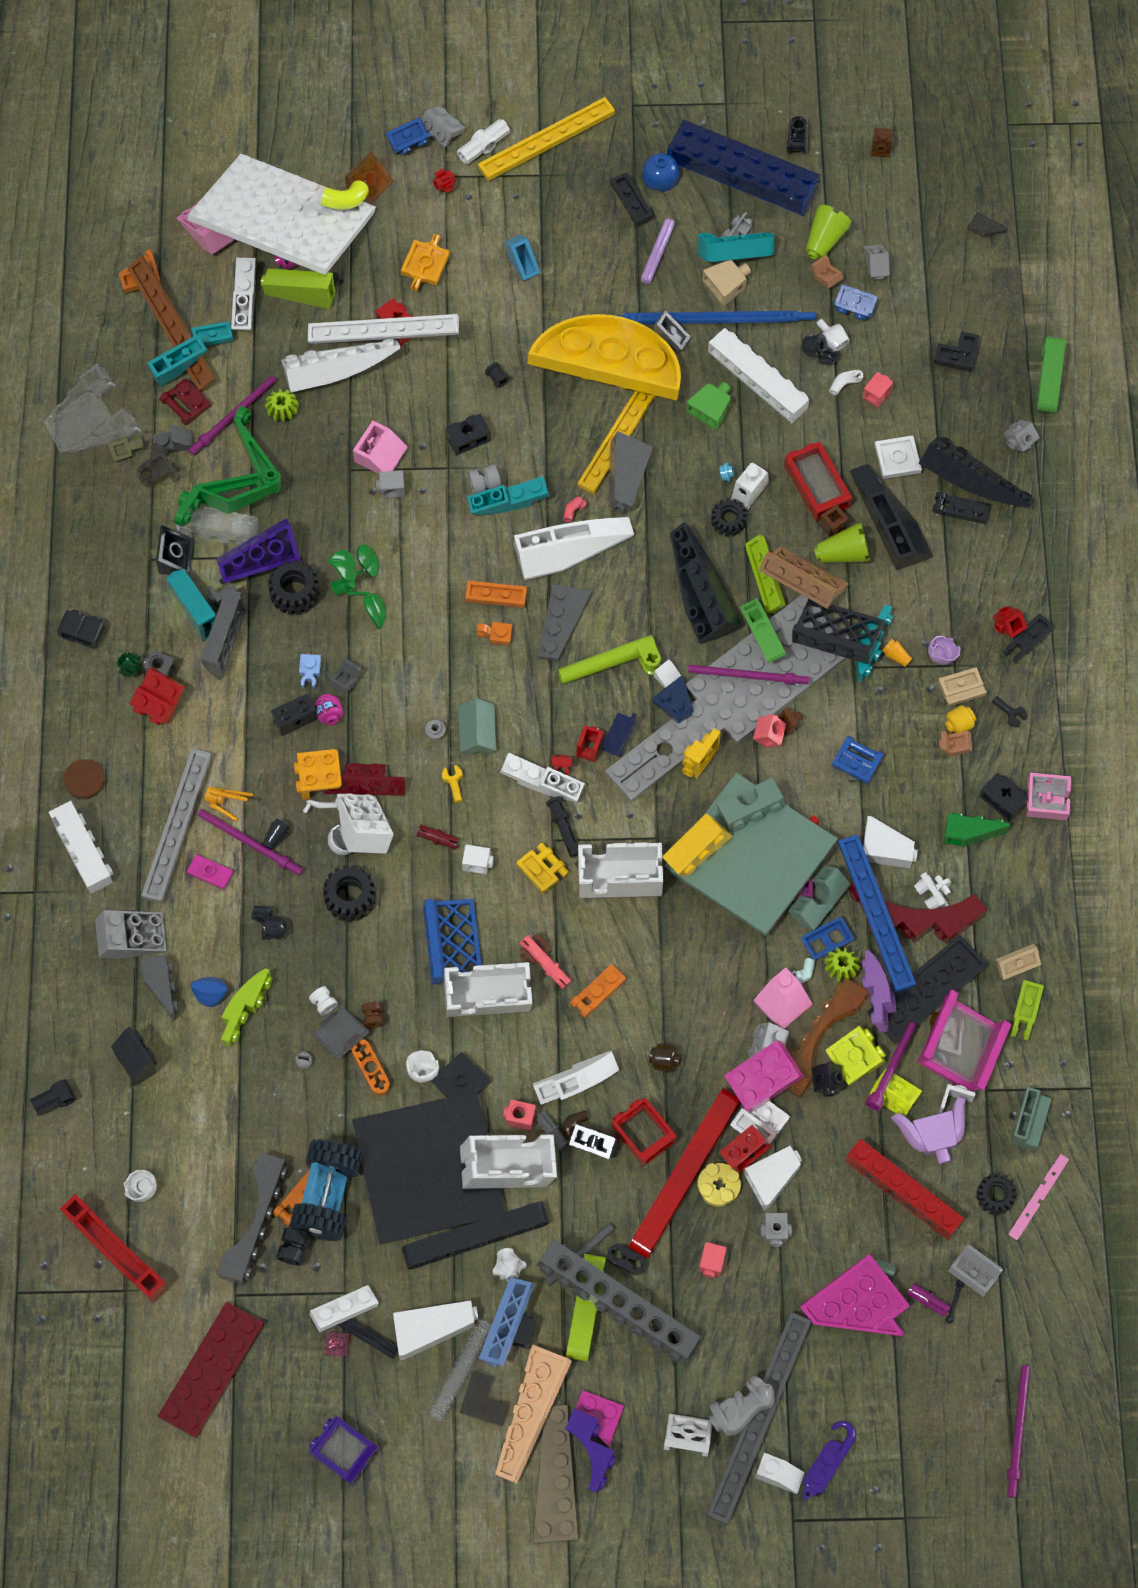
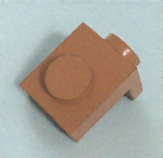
M826 255L811 265L815 280L828 288L844 278L841 271L830 265L829 257Z
M968 730L954 734H948L946 731L941 732V739H939L941 750L949 757L972 752L971 733Z

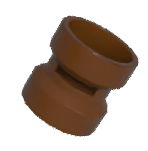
M368 1002L362 1005V1012L365 1014L363 1020L365 1028H379L385 1025L384 1017L381 1014L383 1011L381 1002Z

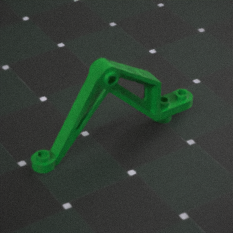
M243 406L238 408L234 417V427L255 473L198 484L190 492L182 491L178 499L180 507L174 518L176 525L184 527L186 524L188 525L191 522L195 510H199L202 503L224 513L231 514L280 491L281 474L245 428V424L248 425L252 417L250 409ZM251 486H257L254 489H251L247 492H244L229 499L217 495Z

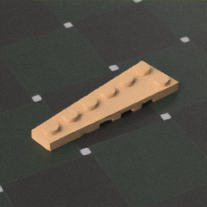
M532 1345L525 1368V1379L519 1389V1400L517 1405L514 1406L513 1421L508 1427L506 1441L495 1474L515 1484L518 1483L572 1362L570 1359Z

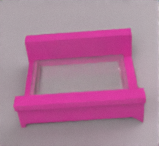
M950 990L948 995L944 997L945 1000L917 1063L955 1085L966 1087L968 1091L972 1092L977 1089L984 1091L1011 1024L1005 1020L998 1023L992 1022L956 1001L959 993Z

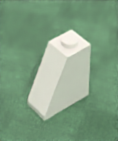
M868 816L863 849L869 863L910 868L912 862H916L917 850L914 849L915 842L874 817Z
M791 1146L768 1156L744 1170V1175L764 1211L769 1209L799 1171L802 1160L796 1150L793 1151Z

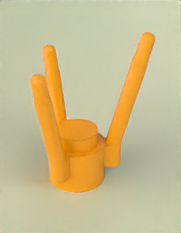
M210 786L206 791L205 801L210 803V808L216 809L225 816L237 821V817L218 806V804H223L225 797L247 801V797H253V794Z

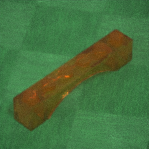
M847 978L843 984L838 983L833 992L836 995L832 1001L830 999L826 1001L822 1008L824 1013L821 1017L817 1016L811 1025L813 1027L810 1034L806 1032L801 1039L800 1044L802 1046L799 1051L795 1049L791 1054L804 1078L786 1089V1091L799 1099L812 1080V1053L819 1038L836 1022L855 1015L866 999L868 991Z

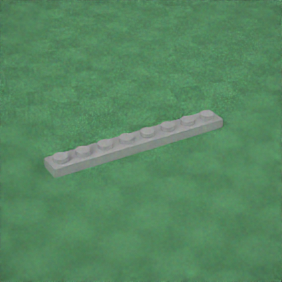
M191 749L141 895L142 899L161 904L163 902L212 758V754L209 752Z

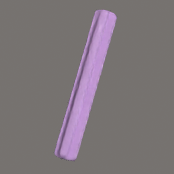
M667 218L663 223L642 274L641 281L643 283L650 284L673 230V220Z

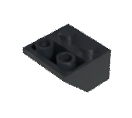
M128 1027L113 1043L111 1048L135 1086L157 1073L155 1068L157 1062L149 1047L146 1048L139 1032H133L131 1027Z

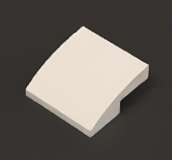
M768 1101L753 1112H747L745 1108H742L730 1126L742 1133L749 1126L753 1125L761 1131L771 1144L791 1116Z

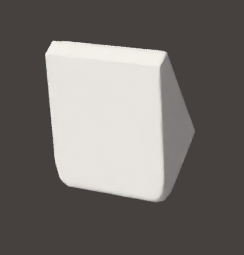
M667 660L654 671V677L664 688L681 676L670 660Z

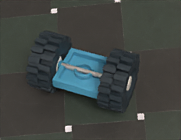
M318 1139L310 1142L305 1162L307 1166H311L302 1203L294 1205L289 1224L290 1228L305 1231L311 1235V1238H318V1240L340 1241L342 1239L347 1217L343 1213H339L347 1178L356 1177L359 1172L363 1156L359 1149L347 1146L348 1144L345 1143L341 1144L337 1141L332 1142L326 1139L325 1141Z

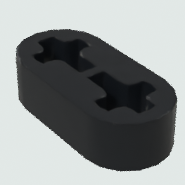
M613 1245L609 1248L607 1258L610 1264L635 1276L643 1274L646 1269V1260L642 1255L621 1245ZM621 1251V1256L626 1259L617 1258V1260H614L611 1253ZM628 1260L632 1262L639 1260L642 1268L637 1267L636 1270L633 1269V1264L628 1262Z

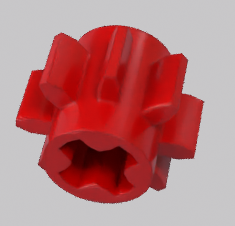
M440 169L434 173L436 177L432 181L439 192L448 193L454 189L453 184L456 182V179L450 170Z

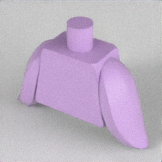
M958 1097L952 1111L917 1119L913 1122H910L906 1117L898 1113L890 1118L915 1150L924 1152L926 1156L936 1154L939 1165L951 1162L948 1150L954 1149L964 1135V1105L966 1098Z

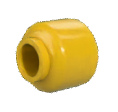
M960 705L947 713L945 726L950 733L969 731L974 728L976 717L969 707Z

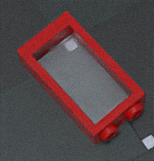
M820 441L815 444L810 443L801 450L791 451L785 456L784 467L816 522L820 521L823 513L835 505H838L842 511L851 507L852 496Z

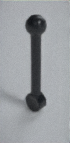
M958 1280L955 1284L956 1292L949 1315L945 1319L948 1324L954 1322L953 1314L960 1290L964 1287V1283L961 1280Z

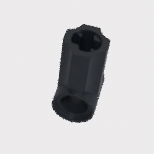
M63 1079L54 1083L49 1090L31 1098L30 1101L37 1115L41 1116L57 1107H66L76 1100V1096L68 1080Z

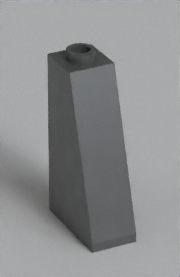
M619 431L615 433L610 442L608 506L614 508L617 512L627 513L633 506L653 446Z

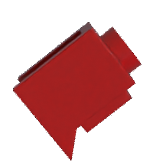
M584 725L577 744L576 757L596 762L597 754L603 741L604 731L597 727ZM587 741L595 743L593 749L585 747Z

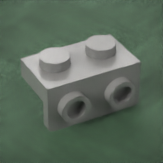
M440 106L426 110L421 120L426 132L430 133L444 147L449 145L451 138L459 136L465 131V127Z
M770 1022L759 1024L754 1031L753 1044L748 1053L749 1058L776 1040L782 1041L786 1047L789 1031Z
M969 1244L965 1246L948 1270V1272L983 1297L1003 1271L996 1263Z

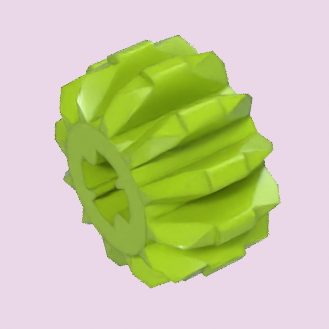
M279 389V393L272 391L271 396H267L265 409L269 417H273L275 421L281 419L284 423L285 418L292 420V415H297L299 405L296 396L290 394L288 389L285 392Z
M837 947L835 953L830 951L828 953L829 958H826L824 962L827 965L825 971L831 972L830 979L836 976L838 983L841 981V978L849 982V976L855 978L857 975L856 971L860 969L858 965L859 957H854V951L848 953L847 947H844L843 951ZM839 962H840V964H842V962L845 963L846 966H845V967H844V965H843L842 967L839 966Z

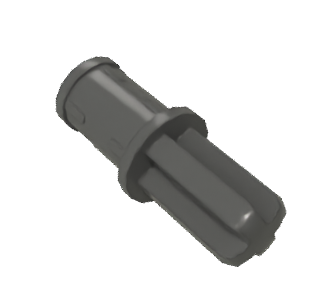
M543 1111L535 1117L537 1123L546 1133L545 1135H554V1144L559 1151H562L569 1145L570 1142L567 1141L559 1130V1125H555L546 1112Z

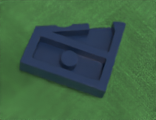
M683 676L677 678L652 698L653 703L678 724L694 712Z

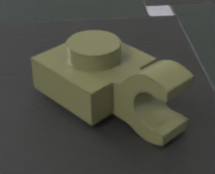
M124 436L107 442L114 462L133 456L131 450L144 447L140 436L134 437L129 441Z

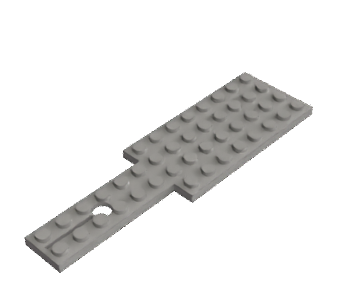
M801 594L769 619L786 655L768 663L753 633H751L708 667L778 674L788 672L797 676L809 677V685L796 683L786 685L784 682L707 674L696 675L685 684L688 693L696 700L692 703L694 712L679 724L671 719L605 770V775L631 803L682 764L685 757L683 753L689 744L692 745L695 740L701 742L707 732L710 734L713 728L720 732L724 731L736 744H739L755 731L758 717L769 714L776 715L847 659L792 642V629L798 623L808 601L807 597ZM811 606L809 609L811 614L821 611L818 607ZM824 616L815 619L818 625L827 622ZM811 621L802 624V626L807 628L814 627ZM834 624L836 630L841 629L837 624ZM830 626L821 629L824 633L829 634L833 632ZM845 633L840 635L841 638L850 639ZM662 743H667L672 747L673 751L669 756L659 755L657 747Z

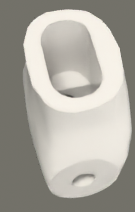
M823 319L817 322V325L823 331L822 334L827 339L828 348L839 351L849 343L850 339L840 324L829 327Z

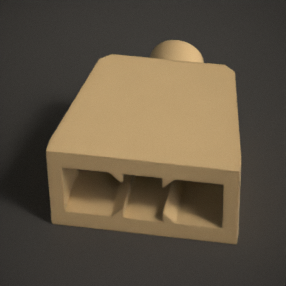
M728 260L703 270L702 281L722 306H725L745 289V276L750 274L751 270L746 263L737 267L732 260Z

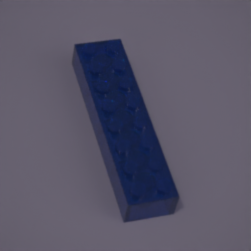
M684 119L667 148V154L677 161L678 166L802 216L805 215L819 188L820 174Z

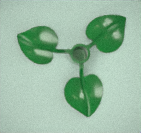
M366 544L360 545L357 548V560L363 567L358 572L355 569V559L348 550H340L334 553L329 558L328 563L337 570L342 578L332 581V591L337 596L345 593L348 596L365 595L363 599L364 607L375 626L380 629L386 618V606L382 598L376 593L371 595L369 592L352 591L356 586L355 579L358 575L365 571L370 577L378 574L380 565L376 553Z

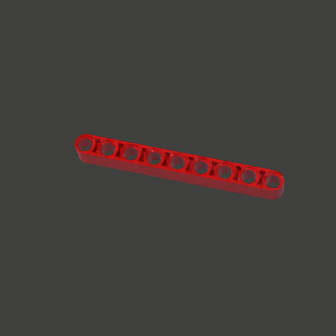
M722 1088L629 1244V1249L648 1259L738 1108L740 1100L737 1095Z

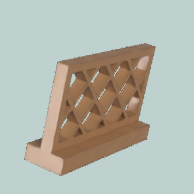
M782 546L773 553H766L759 569L762 573L827 609L831 606L832 601L844 592L849 585L844 580Z

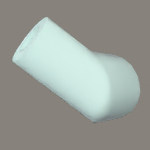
M806 958L803 969L792 972L801 984L812 978L815 960Z

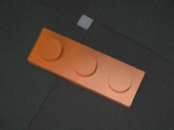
M468 581L465 602L525 608L527 587Z

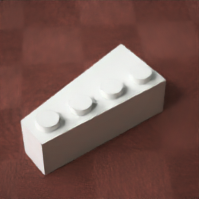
M69 801L49 811L52 822L90 894L112 884L110 876L113 875L109 864L104 865L102 861L104 855L99 847L95 848L93 844L95 841L94 836L90 830L86 831L84 827L86 822L82 814L77 813L72 802Z

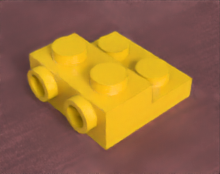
M713 728L710 734L708 732L705 734L701 742L695 740L692 745L689 744L683 753L685 757L682 762L684 765L682 772L686 776H693L698 779L719 749L720 731Z

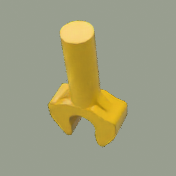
M455 765V775L449 776L445 767L442 772L443 782L450 784L454 802L461 803L462 797L458 781L463 778L462 770Z

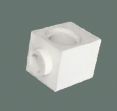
M466 845L462 861L463 871L487 875L488 868H492L494 856L490 854V848Z

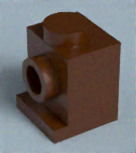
M874 128L871 156L890 158L893 129Z
M835 505L821 515L819 526L830 537L843 531L845 523L849 521V518L838 505Z

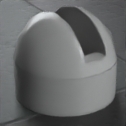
M300 1052L295 1058L299 1069L306 1070L312 1066V1057L307 1052ZM300 1057H302V1058H309V1061L303 1060V1059H299V1058H300Z

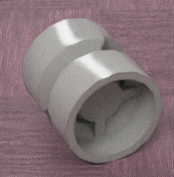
M495 464L484 466L483 470L477 468L468 471L473 494L501 486Z

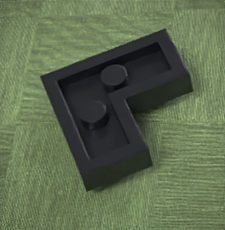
M961 331L957 347L938 343L934 364L971 372L980 335Z

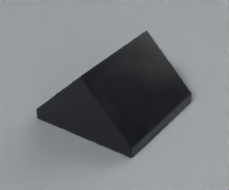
M164 525L160 526L156 556L159 574L170 575L174 571L184 569L190 575L194 539Z

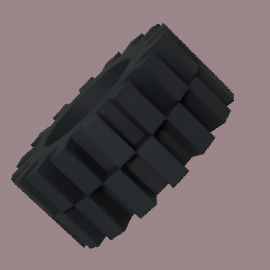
M726 498V502L722 499L719 501V504L716 503L711 514L712 527L714 526V530H719L720 535L724 532L725 537H728L729 533H731L732 537L735 536L736 532L740 534L741 529L744 530L747 519L745 506H742L740 501L736 503V499L729 502V498ZM731 512L736 515L737 519L734 522L728 523L723 521L721 516L723 513Z
M997 1173L994 1176L989 1174L988 1177H984L976 1192L979 1206H983L982 1210L985 1212L986 1210L990 1211L989 1214L991 1215L993 1213H996V1215H1000L1002 1212L1003 1214L1012 1208L1017 1196V1192H1015L1016 1186L1012 1184L1013 1181L1011 1179L1008 1180L1006 1175L1000 1176L1001 1173ZM1000 1187L1004 1191V1199L999 1202L991 1200L988 1195L989 1189Z

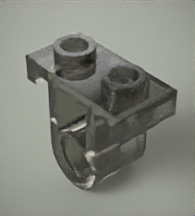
M157 443L153 444L150 449L154 456L141 464L137 469V477L140 484L145 487H151L168 475H170L171 480L175 483L180 479L178 474L180 469L175 462L170 463L167 458L169 454L163 446L159 447ZM144 472H151L152 476L145 479L142 477Z

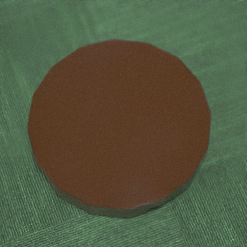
M87 759L72 763L66 769L63 776L67 792L78 799H90L96 796L104 786L105 779L101 767L94 761Z

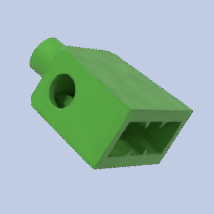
M722 382L718 388L712 384L705 385L687 401L686 412L717 431L730 407L731 397L728 395L731 390L730 386L725 382Z

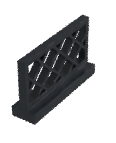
M808 598L798 623L792 629V642L869 664L871 653L885 620L835 605H831L827 609ZM811 606L818 607L821 611L811 614L809 609ZM835 612L840 617L830 620L828 614ZM824 616L827 622L818 625L815 619ZM855 618L859 623L850 626L847 619ZM811 621L814 627L807 628L802 626V624ZM843 621L846 627L836 630L834 624ZM871 623L878 625L877 629L868 631L865 626ZM830 626L833 632L828 634L822 632L821 629ZM862 627L865 633L856 636L853 630ZM849 632L852 638L844 639L840 635ZM868 637L871 643L868 646L861 644L859 640Z

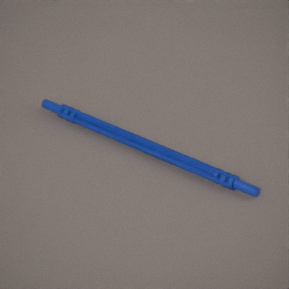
M797 310L667 312L678 324L816 320V312H797ZM662 312L624 313V315L614 316L624 317L641 324H655Z

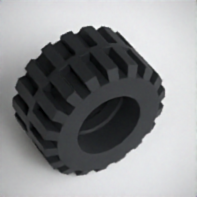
M291 560V563L285 561L282 566L277 565L276 571L272 570L271 577L268 579V588L271 601L277 609L280 608V612L285 613L287 611L288 615L293 613L301 615V611L306 613L309 611V607L313 608L315 606L314 602L318 601L320 590L316 572L314 569L311 570L309 564L305 566L303 561L296 563V560ZM292 582H299L304 585V588L297 593H288L283 590L286 585Z
M343 865L341 870L337 867L334 869L335 873L330 872L328 874L329 879L324 881L323 896L328 911H331L332 916H338L341 921L344 918H347V922H352L353 918L359 921L361 920L360 916L366 917L368 910L372 911L374 908L373 904L376 903L374 881L368 872L365 873L361 867L358 870L356 865H352L351 868ZM347 886H355L362 891L360 896L352 901L340 899L338 893Z

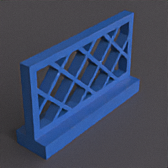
M425 899L423 915L432 985L444 982V968L449 963L457 967L461 973L467 972L464 970V967L469 962L475 966H482L473 899L448 901ZM469 905L470 913L466 917L456 911L460 906ZM437 907H446L451 912L446 918H443L438 914ZM453 914L462 920L457 928L447 921ZM464 923L472 928V933L468 937L459 930ZM444 924L453 930L448 938L440 933V928ZM455 933L465 940L459 947L450 941ZM467 942L474 947V953L471 956L461 950ZM446 944L456 950L450 958L442 951ZM457 953L467 959L462 966H459L452 960Z

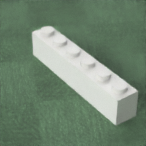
M724 328L709 341L708 353L788 421L793 423L808 409V396L804 392L797 390L790 380L784 379L776 368H771L764 358L760 355L757 356L747 344H743L738 340L733 332H729Z

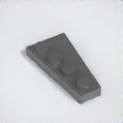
M552 585L538 659L559 661L569 641V637L572 631H574L577 621L592 595L591 590Z

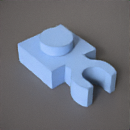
M301 654L299 674L303 676L301 679L302 689H305L306 682H312V688H316L317 684L314 676L320 677L321 655Z

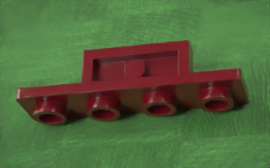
M351 763L345 764L340 788L323 790L324 794L404 796L405 778L386 777V764Z

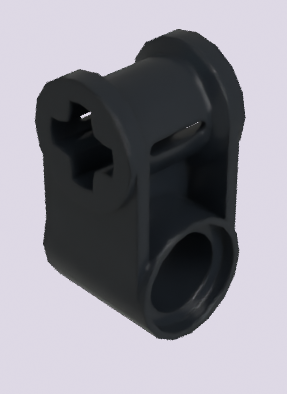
M795 116L790 121L787 153H790V151H800L806 154L807 121L801 116Z

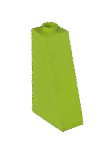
M268 268L266 275H263L261 279L264 295L326 309L331 308L335 296L333 273L329 272L324 275L315 271Z

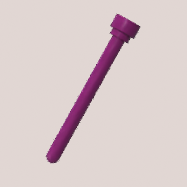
M914 1022L908 1024L876 1091L868 1095L865 1105L874 1111H880L884 1104L883 1094L916 1029Z

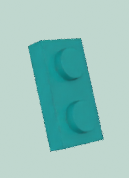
M230 321L192 328L193 337L198 334L205 346L233 341Z

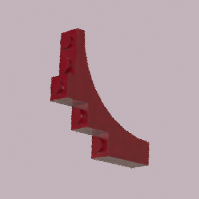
M852 882L849 888V895L854 902H859L861 905ZM975 894L959 903L930 910L910 909L884 900L895 931L901 928L905 938L911 939L913 943H916L934 929L935 936L940 941L943 940L947 945L985 917L987 908ZM869 925V931H870V933H871L872 936H873V933H872L871 928H870V925Z

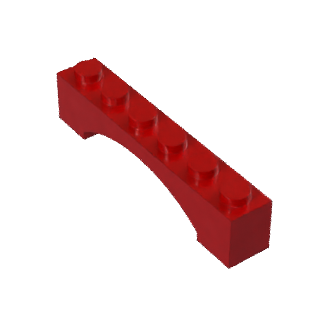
M76 1194L60 1208L63 1216L151 1303L168 1289L165 1281L136 1256Z

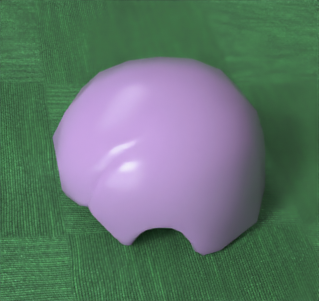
M936 636L928 645L930 658L939 665L951 664L960 656L961 648L954 644L953 638Z

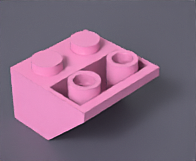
M372 421L353 450L354 462L378 474L379 472L393 471L408 449V446L389 428Z

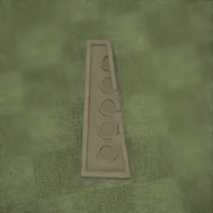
M567 1405L552 1406L543 1425L534 1544L578 1541L569 1431L565 1430L568 1423Z

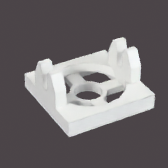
M669 1414L664 1450H669L670 1447L703 1452L702 1456L708 1457L712 1422L705 1419ZM684 1429H691L694 1433H686ZM672 1432L680 1433L685 1438H675ZM696 1436L704 1437L700 1442L691 1440V1438Z

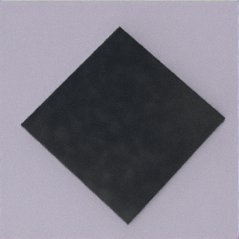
M477 1091L352 1119L358 1149L363 1153L361 1162L380 1245L468 1225L505 1212L500 1188L463 1189L462 1171L466 1168V1165L461 1163L460 1146L469 1136H488Z

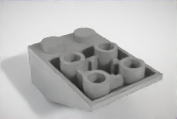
M103 910L95 919L99 958L122 959L167 951L162 912Z

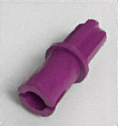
M915 1283L907 1293L908 1296L923 1304L924 1308L928 1307L942 1317L950 1309L949 1305L933 1296V1292L930 1294Z

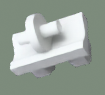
M926 872L920 875L922 879L914 887L921 896L929 890L932 892L933 896L924 901L929 910L949 906L940 891H943L945 895L951 893L948 889V886L951 884L950 879L942 880L939 875L935 877L938 883L935 885Z

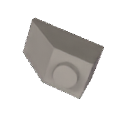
M882 244L863 246L869 276L873 277V279H883L884 276L890 275L889 253Z

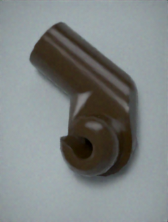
M586 1110L571 1114L566 1118L562 1125V1131H564L566 1137H572L576 1124L588 1121Z

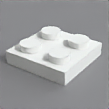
M913 435L875 441L874 446L882 479L921 473L922 468L918 464L920 461Z

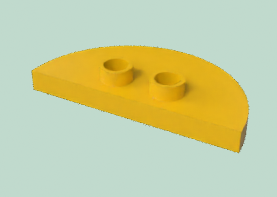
M593 314L564 320L542 333L531 346L528 353L527 364L578 376L585 380L615 385L622 389H631L676 401L678 399L681 372L674 351L655 331L641 323L624 317Z

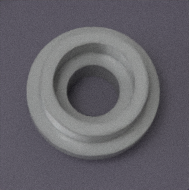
M432 720L427 723L425 732L429 738L438 740L444 736L446 728L443 722ZM433 727H438L439 730H438V731H433L432 728H433Z

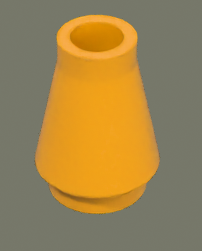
M893 639L882 650L886 657L904 667L912 659L902 645Z

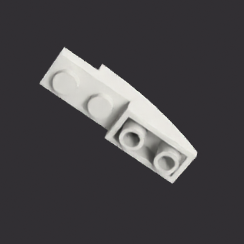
M236 257L232 330H251L256 290V258Z
M511 753L507 754L500 773L517 780V784L552 797L562 796L564 800L573 802L578 801L585 784L552 768H542Z
M611 1050L574 1064L572 1069L535 1082L533 1087L542 1105L557 1098L563 1100L607 1079L619 1071V1068Z

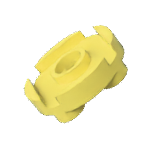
M711 1163L700 1173L698 1191L703 1200L709 1205L715 1207L726 1206V1204L733 1202L739 1195L741 1188L739 1173L729 1165ZM722 1180L725 1187L717 1190L716 1185L713 1184L714 1181Z

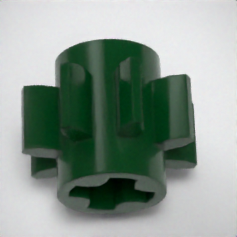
M130 652L122 654L117 661V666L120 668L119 673L125 677L136 676L142 669V663L139 661L141 657L134 652L132 654Z

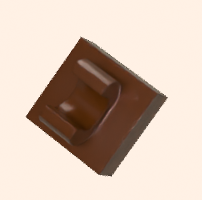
M790 707L783 709L778 716L781 721L786 723L785 736L792 735L800 724L798 721L803 719L800 712L793 713Z

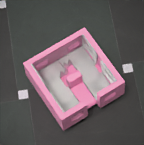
M1030 773L1027 787L1026 817L1067 820L1070 812V799H1067L1064 804V797H1069L1071 776Z

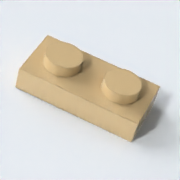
M1034 944L996 959L1000 977L1003 980L1041 965L1038 949Z

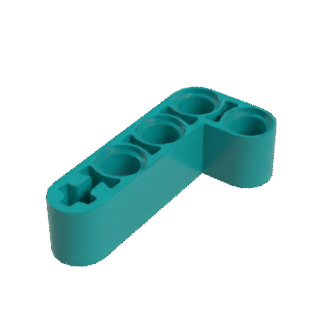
M765 232L716 237L711 233H700L697 235V255L709 262L774 255L775 235Z

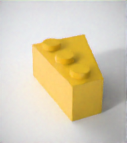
M706 813L662 858L678 875L682 877L689 876L699 864L733 836L717 819Z

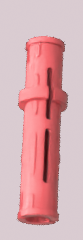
M529 934L519 943L546 971L545 974L547 976L550 975L561 989L571 981L558 967L559 964L557 962L554 963Z

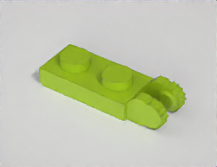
M1023 980L1010 1036H1016L1019 1022L1027 1024L1023 1039L1028 1041L1031 1028L1035 1023L1044 985Z

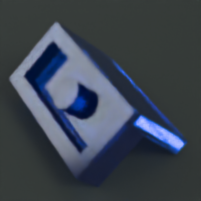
M617 713L602 745L603 751L621 757L636 725L637 714L632 713L631 717Z

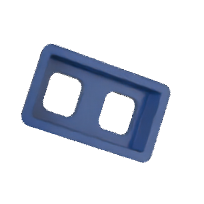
M838 917L803 935L801 939L811 957L817 960L827 955L830 951H835L837 947L840 948L852 942L854 936L843 918ZM834 930H839L844 939L835 944L828 934ZM817 939H820L826 948L819 953H816L810 944Z

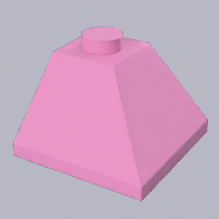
M787 968L771 979L753 1000L775 1025L783 1029L813 1006L801 983Z

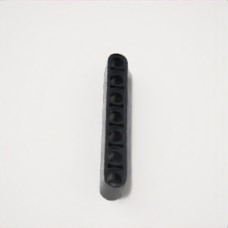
M535 1202L403 1246L401 1250L407 1268L411 1270L548 1225L550 1221L543 1202Z

